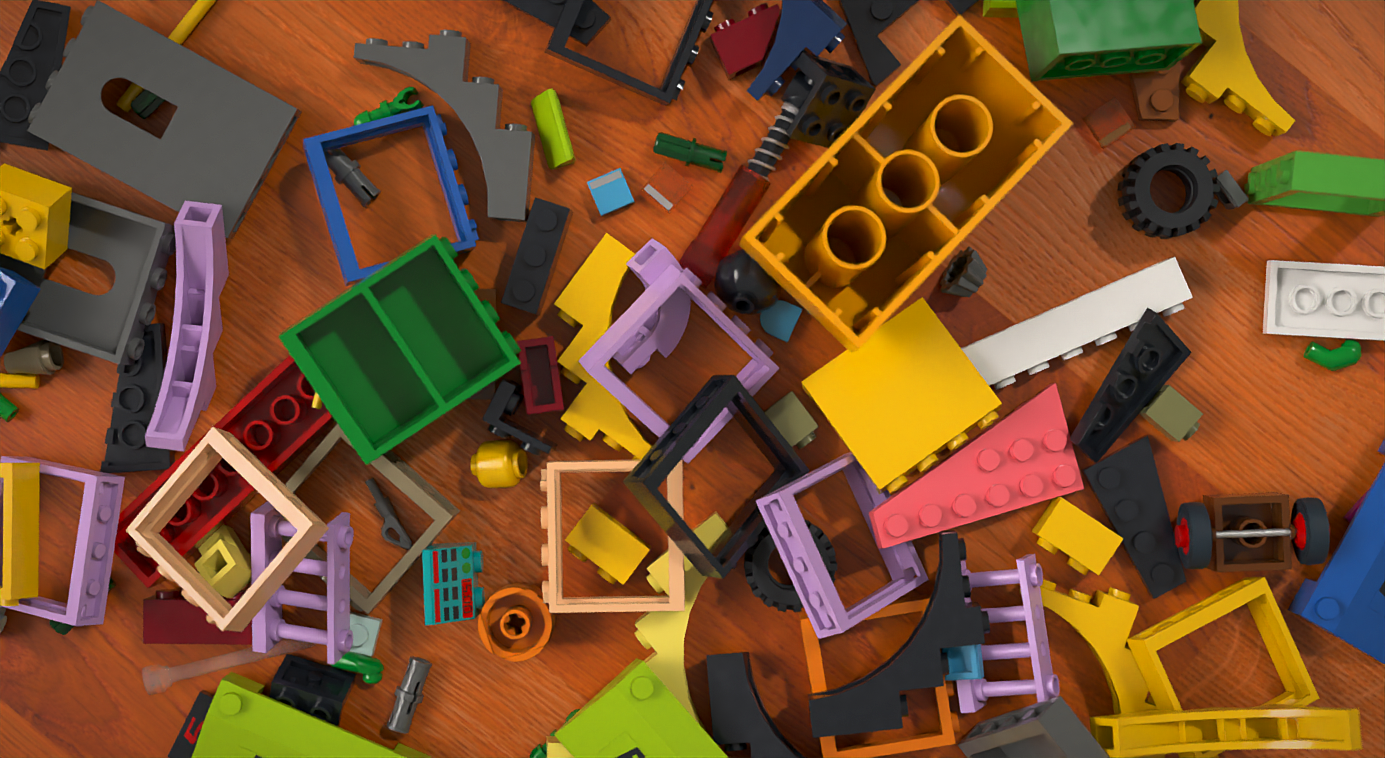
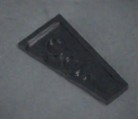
M1147 307L1069 438L1095 463L1101 459L1192 353L1158 313Z
M1148 435L1136 439L1100 459L1097 463L1082 469L1084 477L1115 533L1123 538L1121 544L1151 598L1155 599L1186 582Z

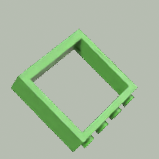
M1293 151L1252 167L1251 172L1248 173V183L1244 184L1245 194H1249L1248 204L1381 217L1385 216V160Z

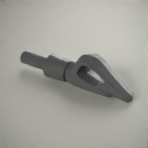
M374 478L367 480L365 483L377 502L374 506L381 517L384 518V523L381 527L382 537L389 543L410 550L413 545L394 512L395 509L389 497L384 498ZM390 528H393L400 535V541L388 535Z

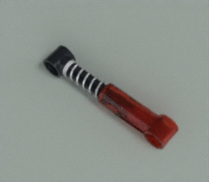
M800 69L781 98L784 102L783 106H781L782 112L780 115L775 116V124L768 127L769 133L767 137L761 138L762 145L760 148L754 149L755 156L753 159L748 160V167L739 166L698 235L691 242L679 261L683 270L687 267L702 281L700 287L705 290L716 275L719 262L726 257L750 216L754 213L769 189L771 183L767 176L771 170H776L774 165L778 159L782 160L781 154L784 149H789L787 144L791 138L786 132L813 88L804 80L806 74Z

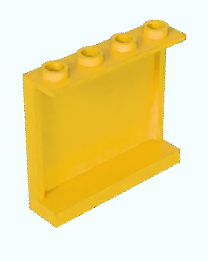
M923 297L881 325L858 350L851 353L847 349L802 381V387L806 394L817 404L872 480L879 494L886 490L890 494L894 493L908 482L905 476L915 469L922 473L939 460L936 455L948 447L950 451H953L969 439L966 434L976 426L983 430L999 418L996 412L1000 410L1002 405L1001 401Z

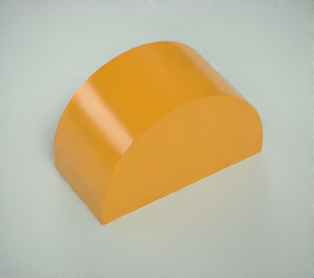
M959 14L743 236L739 246L845 348L853 353L872 336L1073 123Z

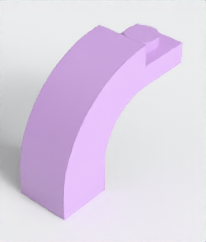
M653 238L626 263L642 281L645 289L670 264L674 265L681 272L683 271L681 265L670 251ZM678 287L612 356L614 360L632 374L636 369L643 367L649 361L651 354L655 350L667 358L679 343L685 331L690 313L691 298Z

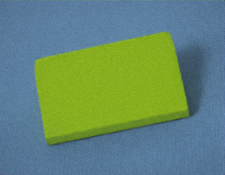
M551 88L533 98L531 106L548 167L550 169H557L574 164L576 159L558 94Z

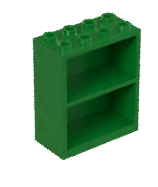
M1016 0L1031 81L1169 70L1202 43L1193 0Z
M431 234L286 328L278 336L365 465L371 463L521 363L516 354L521 352V349L509 332L507 333L505 330L501 333L495 325L501 319L492 305L485 299L480 302L474 293L475 290L479 289V286L471 273L465 268L459 270L453 259L458 254L447 237L443 236L439 239L436 234Z

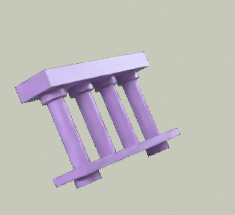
M268 501L251 512L252 584L282 550L281 536L293 537L298 531L289 521H285L281 513ZM342 512L327 524L329 529L319 540L327 542V562L304 558L293 571L327 577V596L285 590V587L281 585L252 619V651L267 653L283 638L327 645L328 664H335L350 651L353 644V632L350 630V546L354 536L353 528L350 526V513ZM282 604L327 611V630L286 624L282 619Z
M1028 554L1017 559L1018 569L971 573L966 569L965 560L961 561L962 575H968L971 590L974 587L1020 584L1023 606L981 609V611L987 610L989 623L1025 620L1029 642L981 645L982 659L997 660L1031 657L1034 679L996 682H987L985 678L956 680L961 713L976 712L987 704L988 697L1037 694L1039 703L1059 695L1060 685L1057 675L1053 674L1040 590V586L1043 583V572L1041 565L1036 563L1035 554ZM971 597L965 598V603L971 602Z

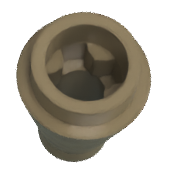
M46 339L17 351L6 353L4 356V365L9 374L52 375L56 370H60L64 363L61 346Z

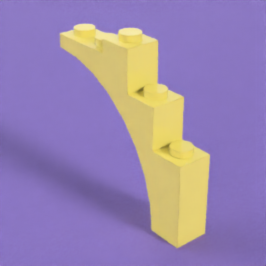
M715 511L693 528L692 531L710 551L728 529V526ZM667 549L647 565L646 569L650 574L646 578L658 594L665 591L669 595V549ZM684 555L685 611H647L636 620L635 626L638 630L634 634L647 650L651 647L655 650L643 661L710 736L699 719L693 704L684 667V637L689 614L707 576H702Z

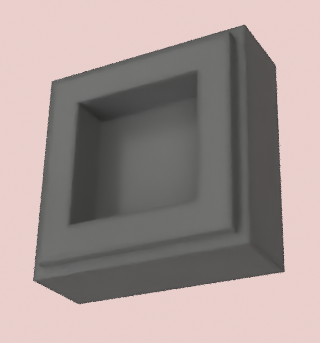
M1228 170L1219 172L1217 177L1212 178L1213 184H1220V192L1215 195L1226 209L1237 208L1249 200Z

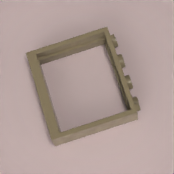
M338 424L285 484L294 494L341 439L354 448ZM391 449L372 461L371 464L435 521L373 592H370L350 574V605L358 611L364 610L367 614L383 601L422 556V550L430 546L460 512L458 508ZM281 536L287 543L292 538L290 536ZM316 544L305 558L327 562V553ZM319 576L327 584V577Z

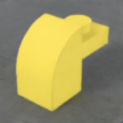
M223 524L198 548L202 557L194 565L199 574L221 596L233 598L251 581V554L247 553L233 528Z

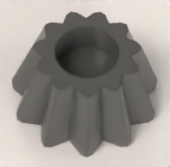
M968 247L964 252L960 250L956 258L950 260L949 266L943 271V278L939 283L942 286L941 292L960 297H970L978 291V288L983 285V280L987 276V267L977 251Z

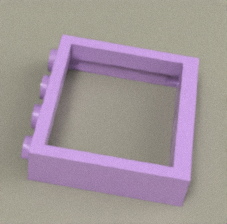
M672 264L666 268L579 360L580 364L592 377L659 438L670 425L608 369L605 364L678 287L753 358L736 375L751 396L779 369L769 358L773 352L764 342L758 339L753 343L746 336L751 330L736 315L730 320L722 312L727 306L714 293L710 292L705 296L698 289L702 284L698 277L687 267L681 272ZM726 407L682 458L687 464L733 417Z
M851 452L756 500L818 639L843 633L929 580L911 540L884 549L878 548L893 581L844 609L793 496L843 470L876 542L868 512L887 500L891 495L888 490L881 494L877 492L876 486Z
M1 456L0 463H40V473L85 482L68 603L38 596L19 599V606L1 607L73 626L103 624L125 477L32 457ZM0 478V586H2L4 478Z

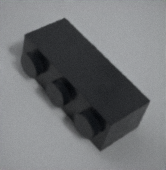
M535 197L501 303L541 315L574 213L570 208Z

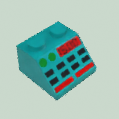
M476 542L437 543L423 549L425 625L475 619L479 615V609H482L485 604L484 587H478V573H482L484 567L483 552L477 551Z

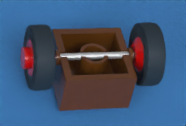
M1278 492L1203 495V503L1186 502L1182 503L1179 507L1177 525L1175 526V543L1178 547L1182 564L1186 569L1207 568L1215 572L1291 570V539L1295 555L1301 564L1317 565L1324 563L1329 552L1330 525L1325 506L1319 498L1297 499L1292 508L1291 524L1289 495Z

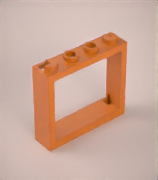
M924 594L896 599L864 620L921 611L923 616L930 596ZM801 614L799 619L811 692L825 691L827 687L819 639L808 615ZM943 675L944 686L934 687L940 732L836 748L835 736L819 737L822 758H872L956 744L954 733L960 732L959 720L956 710L950 711L948 697L954 696L952 680L945 681V675Z

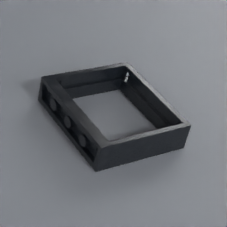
M584 0L565 1L544 53L662 105L669 104L671 99L677 101L680 91L683 90L685 80L681 79L686 65L692 66L699 51V46L695 45L700 31L705 33L712 20L713 12L708 10L713 0H696L660 89L566 48V42Z
M713 375L624 479L623 483L702 576L724 579L731 569L736 568L737 561L745 551L757 542L760 532L766 526L756 500L806 475L810 470L735 375ZM726 407L775 470L709 551L657 488Z

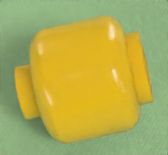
M512 440L485 441L479 446L477 453L471 457L472 474L477 476L481 485L487 488H512L520 482L521 478L526 476L528 469L526 452L524 449H520L519 445Z

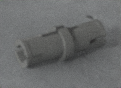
M340 148L324 152L328 167L336 175L335 180L339 185L344 184L362 203L363 207L371 203V198L375 200L380 195L381 191L361 172V165L356 160L351 161Z
M410 656L401 686H397L394 693L397 698L386 725L389 729L400 733H409L417 705L422 703L424 698L422 691L429 670L432 667L430 661Z

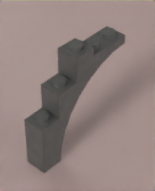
M440 30V35L429 34L428 49H424L423 43L412 41L402 42V47L388 46L387 40L367 38L366 44L355 43L354 58L360 64L387 68L413 78L437 93L454 109L470 132L482 160L487 184L488 217L492 220L527 223L529 218L535 135L533 132L527 131L526 125L505 124V129H500L503 89L500 85L494 84V79L488 77H473L472 82H468L471 43L466 37H462V32Z

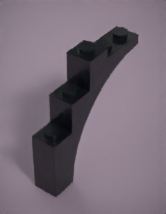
M945 530L939 532V563L934 589L922 618L906 642L887 661L862 678L835 689L808 694L813 738L903 728L902 717H909L906 694L899 695V691L944 686L943 675H949V663L947 653H940V648L985 644L984 633H990L987 610L981 611V606L977 602L965 603V598L971 597L968 575H962L961 561L967 560L964 538H958L956 531Z
M749 652L706 655L713 741L717 745L724 744L725 751L747 749L746 743L750 742L751 758H807L780 732L764 707L754 681Z

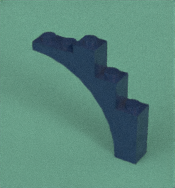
M782 0V14L775 43L763 69L750 85L747 92L757 101L766 93L772 97L786 82L781 77L789 67L794 70L798 68L795 63L802 51L808 53L805 50L808 48L816 56L825 49L831 53L845 38L841 31L847 23L823 0Z

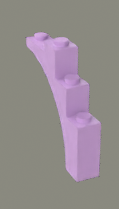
M184 201L174 222L176 293L172 334L161 390L145 434L146 447L177 451L185 450L200 411H207L216 389L213 352L223 331L219 296L229 275L222 205Z

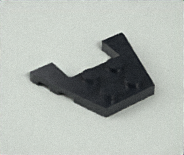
M838 0L855 38L861 59H863L868 71L871 84L874 87H877L901 66L900 62L879 39L878 35L920 0ZM979 0L944 1L958 16L965 13Z

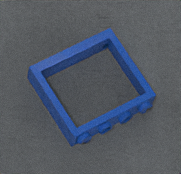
M433 105L303 140L305 156L345 286L356 284L390 261L359 269L325 159V151L423 126L458 242L451 245L458 255L473 251L476 247L475 241L479 240L476 231L477 225L474 219L468 220L464 207L469 205L467 192L463 184H457L454 171L458 170L457 160L452 149L447 150L443 139V136L447 135L445 122L443 123L441 114L436 115Z

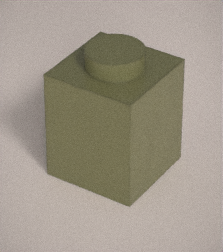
M1163 385L1139 413L1170 441L1180 442L1181 439L1188 440L1199 428L1200 424L1197 421L1203 415L1202 412L1170 385Z
M792 391L764 411L791 447L796 445L800 450L817 437L813 431L819 426Z

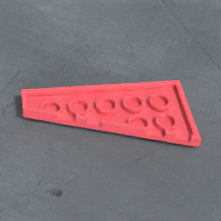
M1056 383L1047 385L1029 401L1023 402L1005 418L992 424L950 454L951 456L943 462L933 466L912 484L902 488L868 512L878 548L884 549L1084 489L1072 441L1069 439L1070 434Z

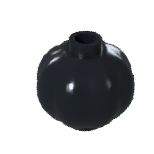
M744 249L727 255L718 264L714 283L715 292L718 298L733 312L755 315L770 309L777 303L781 295V285Z

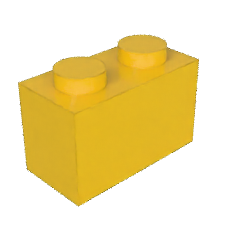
M1059 496L1053 498L1031 531L1040 537L1036 542L1038 545L1053 555L1060 550L1070 557L1067 564L1085 576L1089 570L1100 575L1123 540L1122 537Z
M595 503L590 506L565 539L570 544L568 548L570 553L583 562L588 558L599 566L597 573L611 584L619 581L624 585L651 549L649 544Z

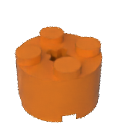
M512 583L498 589L485 602L478 619V632L482 643L491 653L504 660L519 662L536 656L545 647L553 634L556 617L555 613H549V603H543V593L539 587L527 583ZM514 614H517L518 618L525 619L521 630H519L517 625H510L509 623Z

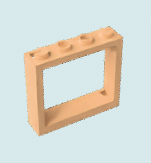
M212 427L129 525L126 531L136 541L137 550L147 557H152L159 564L157 570L160 574L172 582L176 581L184 589L181 592L183 597L197 607L201 606L208 613L206 619L210 624H215L222 632L225 630L242 632L327 532L329 527L230 432ZM222 458L238 471L298 530L234 607L159 534Z
M641 459L547 462V469H541V492L547 491V506L541 507V528L548 529V544H542L541 557L542 566H548L549 581L542 582L543 603H549V613L685 611L684 554L669 536V595L563 597L561 473L631 472ZM681 459L667 476L668 502L684 520L683 459Z

